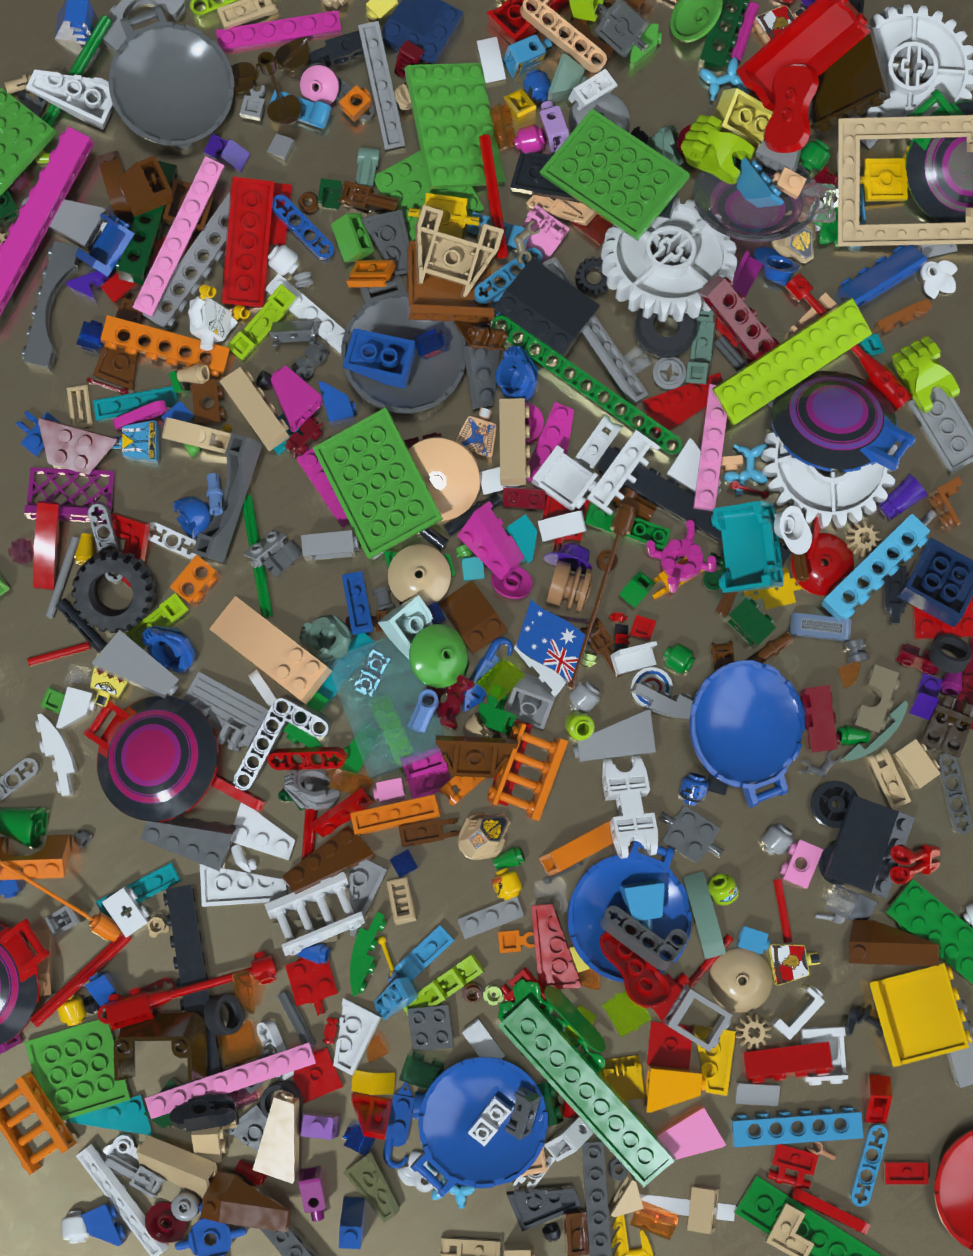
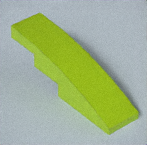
M472 953L417 992L419 996L410 1005L403 1008V1010L408 1015L407 1009L438 1005L468 982L485 971Z

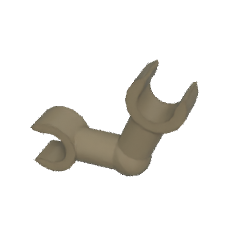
M535 221L528 222L525 229L514 238L518 250L516 260L519 264H522L521 257L523 254L526 255L528 262L532 258L531 254L526 251L524 240L530 235L539 233L541 228L536 229L534 232L530 229L531 224Z

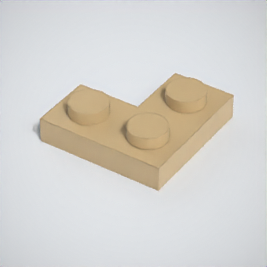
M785 1202L765 1242L790 1256H808L814 1243L796 1233L805 1213Z

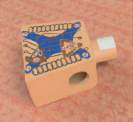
M480 408L477 418L467 417L456 441L468 448L473 455L492 461L497 424L489 422L492 414L491 410Z

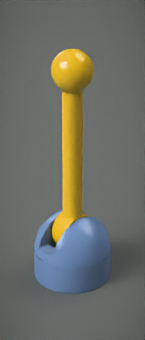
M380 936L378 943L382 946L391 970L387 977L388 984L390 985L395 979L402 977L394 969L385 944L386 938Z

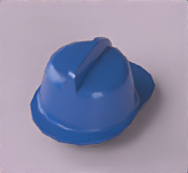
M759 247L754 251L755 258L764 265L766 278L782 286H786L792 273L799 270L798 263L782 256L775 249Z

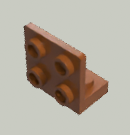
M959 476L936 488L929 494L931 497L929 501L932 507L938 509L942 525L945 528L948 527L949 530L961 524L947 499L958 492V487L963 484Z

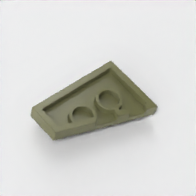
M371 1152L343 1172L384 1223L400 1211Z

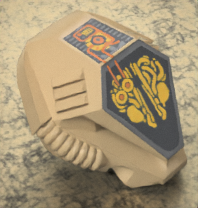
M792 211L789 212L786 216L793 215ZM797 212L795 215V222L798 219ZM802 214L796 225L810 221L806 227L792 236L771 241V245L779 254L787 258L793 257L798 263L806 264L814 259L813 241L816 239V228L813 219Z
M479 812L470 815L465 819L458 834L459 849L464 856L472 860L497 857L505 846L506 840L504 836L509 829L511 821L505 813L487 815L486 813Z

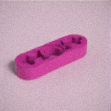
M161 400L121 415L112 421L115 431H121L123 426L148 421L166 413L168 410L165 401Z

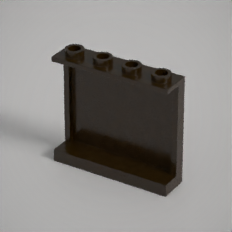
M868 26L871 32L818 76L819 85L811 100L816 123L810 125L811 129L820 130V132L829 131L832 129V126L838 124V118L862 115L866 113L867 109L880 106L885 100L891 98L873 27Z

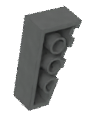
M176 816V818L168 821H146L140 839L220 871L226 862L239 825L231 824L228 826L222 825L220 822L212 821L210 823L196 818L185 819L181 818V816Z

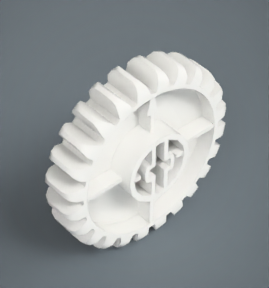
M910 4L904 5L900 14H898L895 8L890 7L887 8L884 18L879 14H874L871 17L867 26L873 27L891 98L885 100L880 106L867 109L865 118L904 117L925 102L935 89L941 92L949 104L972 100L970 91L973 90V60L969 59L973 55V46L962 45L968 36L965 31H960L956 34L953 32L956 21L951 19L944 24L941 22L943 12L937 10L931 17L928 16L927 6L922 5L917 13H913ZM899 59H901L900 65L897 64V63H894V62L898 61ZM910 59H911L910 69H906L907 66L909 65ZM909 70H910V75L913 76L912 79H911V81H910V83H909ZM920 79H921V81H926V82L923 83L922 85H919V80H920ZM935 103L921 116H929L939 105Z
M677 196L671 219L657 217L638 241L615 225L606 231L601 251V258L603 260L601 269L602 273L607 276L606 284L609 289H617L615 298L619 302L629 300L628 309L633 312L642 308L644 318H650L653 313L658 314L660 322H666L668 315H673L676 322H682L684 313H687L693 319L699 317L700 309L708 312L711 310L697 292L713 276L727 277L733 283L734 272L737 266L735 242L731 241L729 236L710 227L700 217L694 208V200L688 199L685 204H680V198ZM714 215V218H716L717 221L721 220L719 216Z
M769 433L765 437V443L772 448L765 449L761 454V458L771 464L764 467L762 474L766 477H774V480L767 486V490L769 492L780 491L781 495L778 497L776 504L782 506L789 502L791 506H797L804 513L803 516L808 525L815 517H818L821 529H825L831 519H833L837 528L844 527L847 517L851 522L859 523L862 519V511L871 515L876 511L875 502L882 503L887 499L888 495L883 488H891L895 484V479L888 474L895 470H889L878 463L861 467V470L846 472L843 476L835 478V473L839 469L825 471L809 466L792 456L783 447L784 444L779 437H776L775 433ZM893 445L888 453L892 456L898 448L897 445Z

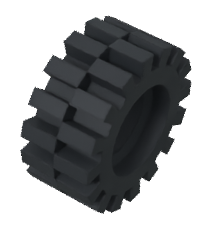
M593 256L591 259H584V262H581L576 270L575 278L578 289L583 291L585 295L590 294V297H594V295H597V297L601 296L602 293L605 294L609 289L606 284L607 276L602 273L603 260L601 257L596 259ZM592 269L600 271L602 274L601 282L598 284L589 283L586 279L588 271Z

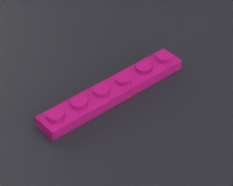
M338 10L232 27L226 30H216L218 45L223 52L288 42L303 37L312 38L342 33Z

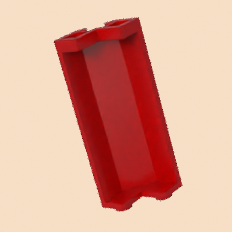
M816 0L738 68L736 72L744 86L756 92L764 108L773 112L772 82L781 68L792 64L808 65L814 68L818 76H820L871 32L867 26L869 22L862 13H858L849 0Z

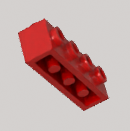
M829 1042L743 1052L746 1077L748 1081H752V1084L765 1083V1079L774 1078V1081L787 1080V1076H795L797 1079L806 1078L811 1073H816L817 1076L829 1075V1071H834Z

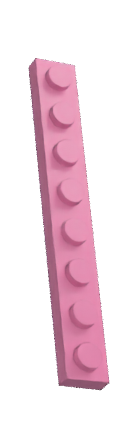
M205 156L133 305L134 309L153 317L225 167L223 164Z
M310 1042L157 1093L146 1097L145 1101L150 1117L153 1119L170 1113L176 1106L188 1104L189 1099L209 1094H227L316 1063Z

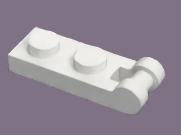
M607 415L603 417L574 458V461L590 472L623 427L618 423L615 424L610 421L611 418ZM605 427L611 431L609 435L602 431Z

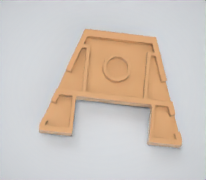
M533 195L526 203L531 209L538 205L550 215L585 226L597 214L582 203L560 199L553 201L549 197Z

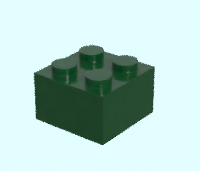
M746 597L725 620L754 649L776 627L773 625L775 621L768 614L763 615L758 610L760 608L758 603L752 598L749 600Z

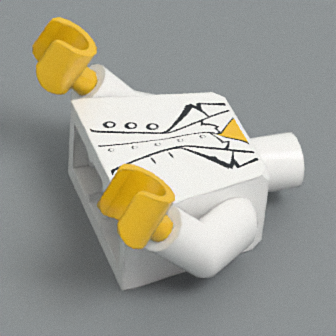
M203 284L199 288L201 295L197 296L196 299L190 300L188 315L190 318L191 334L201 339V349L209 351L213 349V343L225 340L229 332L238 323L237 320L239 318L247 319L250 311L244 310L245 307L242 305H237L234 307V315L231 316V311L210 299L215 296L216 288Z

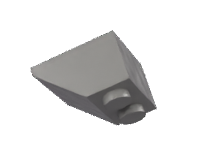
M520 671L505 711L516 715L517 721L530 724L533 728L543 731L555 697L551 694L552 689L546 682L542 683L538 677Z

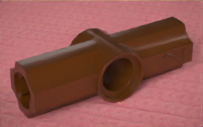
M622 486L618 492L624 496L623 500L615 496L611 501L612 505L615 508H618L619 504L632 506L635 508L637 518L649 522L657 507L638 497L639 495L636 492Z

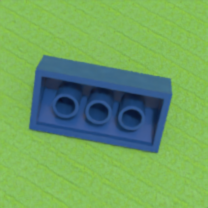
M901 245L892 251L893 255L890 257L883 256L875 262L876 265L871 269L867 266L857 273L858 277L853 280L851 277L840 283L841 287L837 293L843 302L848 298H853L859 308L919 271L928 259L913 245H907L906 247Z

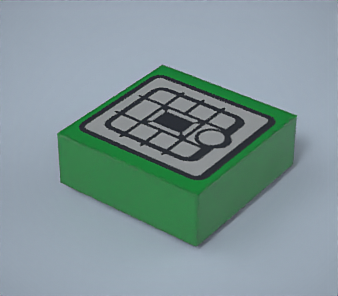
M177 371L169 373L175 393L186 394L191 391L188 382H179Z

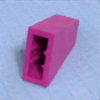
M286 365L273 373L271 378L273 391L288 426L294 433L323 405L322 397Z

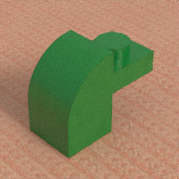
M494 685L488 695V703H479V717L487 727L510 735V731L517 718L516 715L503 710L510 691Z

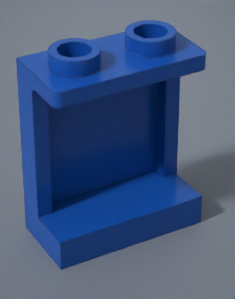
M101 213L100 217L107 221L102 233L89 254L79 248L75 256L104 275L109 276L134 236V233L128 230L130 225L111 213L109 216Z

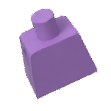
M300 1110L299 1134L302 1137L332 1140L339 1136L341 1115Z

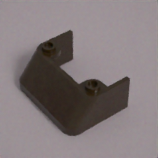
M153 1012V1019L123 1027L114 1043L115 1081L135 1077V1041H171L173 1054L178 1058H187L188 1080L208 1077L206 1024L204 1015L200 1012Z

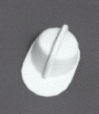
M789 506L783 512L776 513L773 526L776 535L784 539L791 552L795 554L807 552L811 546L812 534L801 510L797 506Z

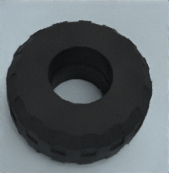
M640 308L635 319L634 331L640 347L646 353L660 359L674 358L683 354L692 345L697 333L696 318L693 319L687 313H684L683 321L676 322L678 332L671 337H663L655 331L653 325L654 321L658 319V314L653 313L647 319L643 317V309ZM668 315L669 318L674 320L673 315Z

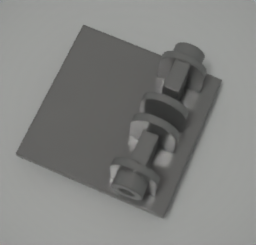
M443 1003L437 1006L407 1009L413 1051L454 1048L449 1005Z

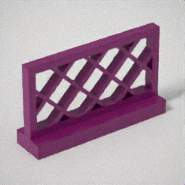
M30 467L27 505H25L24 513L28 519L36 520L37 504L32 503L33 496L40 491L46 497L44 500L46 502H53L52 499L60 492L66 497L67 500L59 505V521L90 522L88 516L89 505L93 504V501L102 494L107 498V507L111 516L115 473L114 471L93 470L88 475L69 469ZM35 473L45 474L48 479L38 486L34 481ZM58 475H65L69 480L59 487L54 479ZM80 475L86 476L90 480L81 488L74 481ZM101 476L109 477V483L102 489L95 482ZM52 482L57 490L48 497L42 489ZM73 483L78 491L71 497H68L63 490ZM94 484L99 492L92 498H89L84 490ZM82 493L88 501L82 506L76 505L72 500ZM96 507V509H95V511H93V513H94V514H98V516H99V521H98V522H100V523H101V522H107L106 519L103 520V521L101 520V514H102L104 511H103V510H99L98 507Z

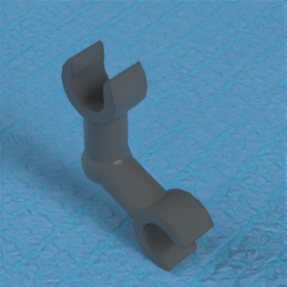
M831 750L827 754V760L821 767L811 765L807 760H802L800 762L807 765V770H798V772L825 777L833 764L840 761L841 756L836 761L831 760L830 755L833 752Z

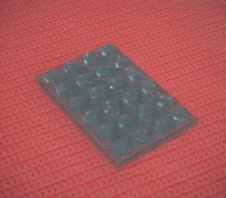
M388 637L349 651L348 654L340 659L326 661L328 668L332 670L330 674L370 779L441 752L439 746L435 743V735H445L436 711H434L425 734L407 727L418 703L419 695L422 691L427 690V687L413 673L408 658ZM430 696L424 698L423 704L427 706L433 704Z

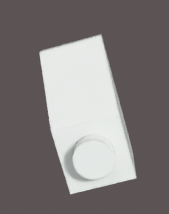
M67 687L56 728L64 730L90 715V712L94 711L96 707L94 703L95 694Z

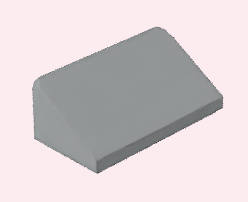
M736 1082L735 1104L778 1106L780 1085Z

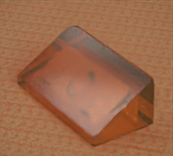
M246 970L233 973L234 995L240 1000L244 1009L250 1014H255L253 986L249 972Z
M642 1201L644 1209L634 1211L630 1225L670 1240L677 1226L679 1216Z

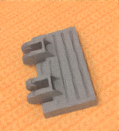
M199 671L183 698L184 701L201 710L206 718L210 715L208 720L211 727L220 731L217 739L219 744H223L226 741L232 728L236 729L228 745L230 750H235L243 734L245 736L241 744L250 748L269 712L265 707Z

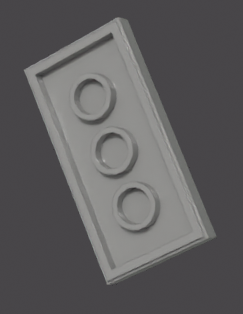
M933 387L930 395L933 408L930 412L922 413L914 400L909 401L907 405L950 475L973 462V429L955 399L948 397L941 388Z

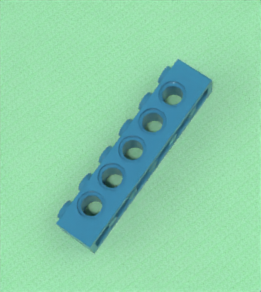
M843 1107L842 1111H834V1108L821 1109L820 1113H813L812 1110H800V1114L792 1115L791 1111L778 1112V1116H770V1113H757V1117H748V1114L735 1115V1119H730L732 1145L734 1147L863 1138L862 1114L859 1110H855V1107ZM837 1118L844 1119V1126L840 1129L834 1127V1122ZM817 1119L823 1121V1127L820 1130L813 1129V1122ZM795 1121L802 1123V1127L798 1132H793L791 1129V1125ZM775 1122L780 1123L779 1132L771 1133V1124ZM752 1124L759 1125V1131L755 1135H751L748 1132V1128Z

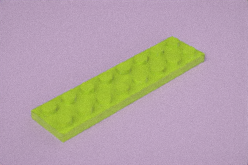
M848 298L713 387L712 391L731 424L735 425L872 335V332L853 298Z

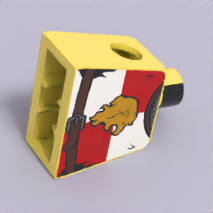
M769 944L774 985L776 986L808 976V966L820 964L818 951L806 953L805 945Z

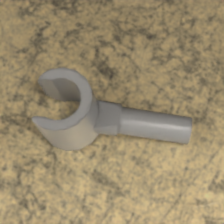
M836 910L834 916L816 913L815 918L842 924L847 915Z

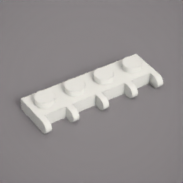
M636 430L587 497V500L611 516L613 511L607 506L615 496L623 500L624 496L618 492L627 479L635 483L637 479L630 474L639 462L644 466L648 465L649 462L643 456L650 447L656 451L660 447Z

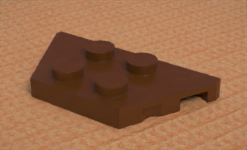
M435 735V743L439 746L442 757L447 763L452 776L495 778L500 771V767L509 759L508 755L513 749L518 747V739Z

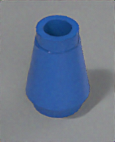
M324 943L313 944L302 949L297 956L321 965L322 963H327L330 948L325 946Z

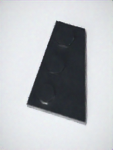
M573 1185L506 1191L522 1232L564 1215L563 1212H570L582 1207Z

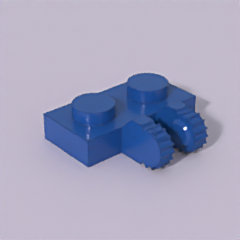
M26 411L24 413L25 416L36 425L30 430L23 422L17 421L16 425L28 434L20 444L38 458L45 450L38 419ZM46 412L42 417L52 421L60 422L55 417H53L49 412Z

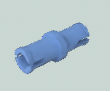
M210 473L206 476L208 483L206 496L209 499L210 514L217 516L223 513L221 499L223 491L220 488V475Z

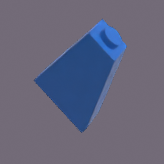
M343 1197L339 1228V1248L361 1249L365 1199L363 1197Z

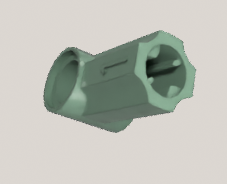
M359 146L355 183L373 189L376 167L379 166L380 148Z

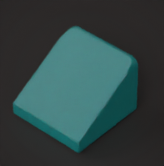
M878 333L872 334L858 343L859 347L872 357L886 352Z
M478 557L461 559L464 581L485 579L483 562Z

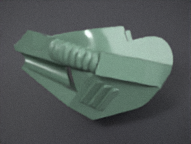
M674 124L662 126L655 135L648 138L647 145L678 166L684 163V159L678 151L677 139L679 133Z
M323 615L316 618L312 624L304 623L299 639L301 644L307 645L308 652L320 662L328 663L348 654L352 631L339 617Z

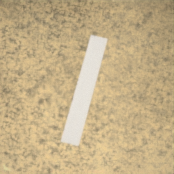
M640 1194L644 1208L641 1211L689 1216L690 1200ZM718 1203L716 1219L734 1221L735 1213L733 1211L736 1205Z

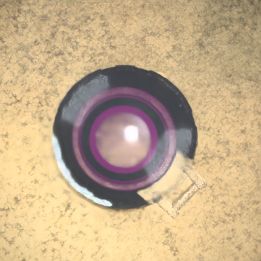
M756 151L754 152V156L751 159H749L750 161H757ZM736 158V168H738V158ZM798 163L796 173L807 180L796 199L781 191L780 196L784 200L782 205L757 208L743 197L737 189V183L727 184L705 171L700 173L696 179L693 200L700 217L716 231L738 240L768 242L792 236L804 229L810 222H834L836 219L834 196L836 195L837 188L833 184L816 183L815 179L812 180L808 175V171ZM760 164L763 167L761 171L765 172L772 179L777 171ZM820 197L826 198L825 209L819 208Z

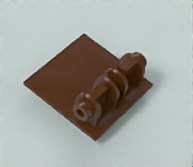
M454 321V324L470 347L474 349L485 348L492 351L506 350L503 341L507 339L508 334L503 329H493L490 325Z

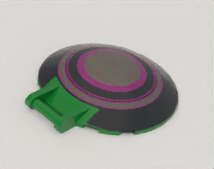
M935 89L925 102L904 117L921 116L935 103L939 107L929 116L973 115V101H960L949 104L941 92ZM967 137L912 138L906 154L905 169L907 170V185L913 199L924 213L937 222H966V207L973 208V152H967Z

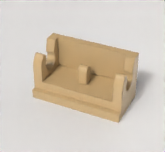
M692 1187L688 1231L706 1234L715 1232L720 1188Z

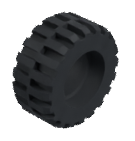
M109 549L93 555L79 568L72 582L74 589L71 591V597L75 598L73 605L75 609H79L81 612L79 614L82 620L86 618L89 621L87 625L92 628L95 625L99 627L98 631L101 632L110 630V633H117L119 630L124 632L131 627H135L145 618L154 604L153 599L156 597L154 586L156 583L155 579L151 578L152 571L150 568L146 569L143 565L145 562L141 558L138 560L134 557L135 554L131 552L126 554L124 550L117 549L112 551ZM113 572L122 575L128 580L133 590V598L127 607L111 609L100 602L95 592V583L101 575Z

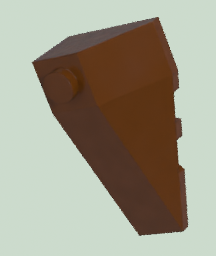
M853 920L849 940V963L939 966V944L876 920Z
M218 1171L203 1196L201 1218L219 1223L286 1233L289 1227L290 1210L273 1198L266 1197L260 1193L258 1188L244 1182L243 1178L239 1175Z

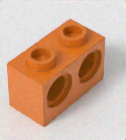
M196 555L171 584L170 588L192 605L193 602L198 603L204 596L203 590L207 586L211 587L218 578L216 577L218 572ZM200 568L207 569L208 573L205 578L197 577V572ZM187 584H193V593L189 595L184 594V587Z

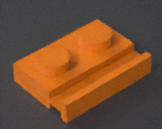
M393 260L356 261L350 273V279H347L346 282L349 287H386V281H389L396 265Z

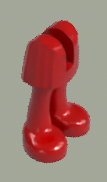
M902 844L896 845L891 849L892 859L902 864L890 870V878L896 884L909 882L919 872L929 875L940 867V861L932 859V857L940 856L939 846L924 844L914 852ZM914 862H916L915 865H912V866H904V865H911V864H913Z

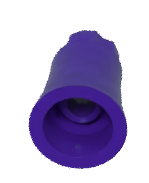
M909 473L888 494L887 499L882 503L880 502L878 506L892 520L918 501L927 497L928 494L917 479Z

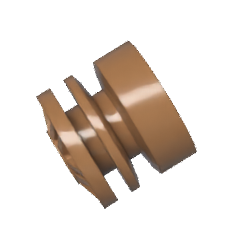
M557 560L546 603L560 606L563 598H567V608L571 609L573 600L578 601L575 611L581 612L590 593L592 569L587 568L583 577L580 576L582 566H578L575 574H572L571 563Z

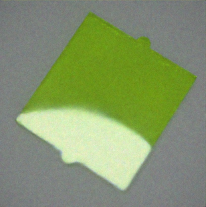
M502 658L476 683L485 690L487 695L490 694L500 701L526 676L517 669L515 664L512 665Z
M626 991L621 994H615L613 999L602 1005L621 1038L633 1030L637 1031L638 1027L651 1020L645 1008H640L631 1002Z

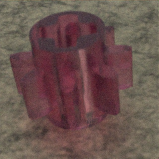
M24 170L8 189L13 193L16 190L22 192L30 182V179L27 178L29 175L27 171Z
M20 538L11 542L12 548H8L9 556H12L13 563L17 562L23 565L32 561L34 546H32L31 540L27 541Z

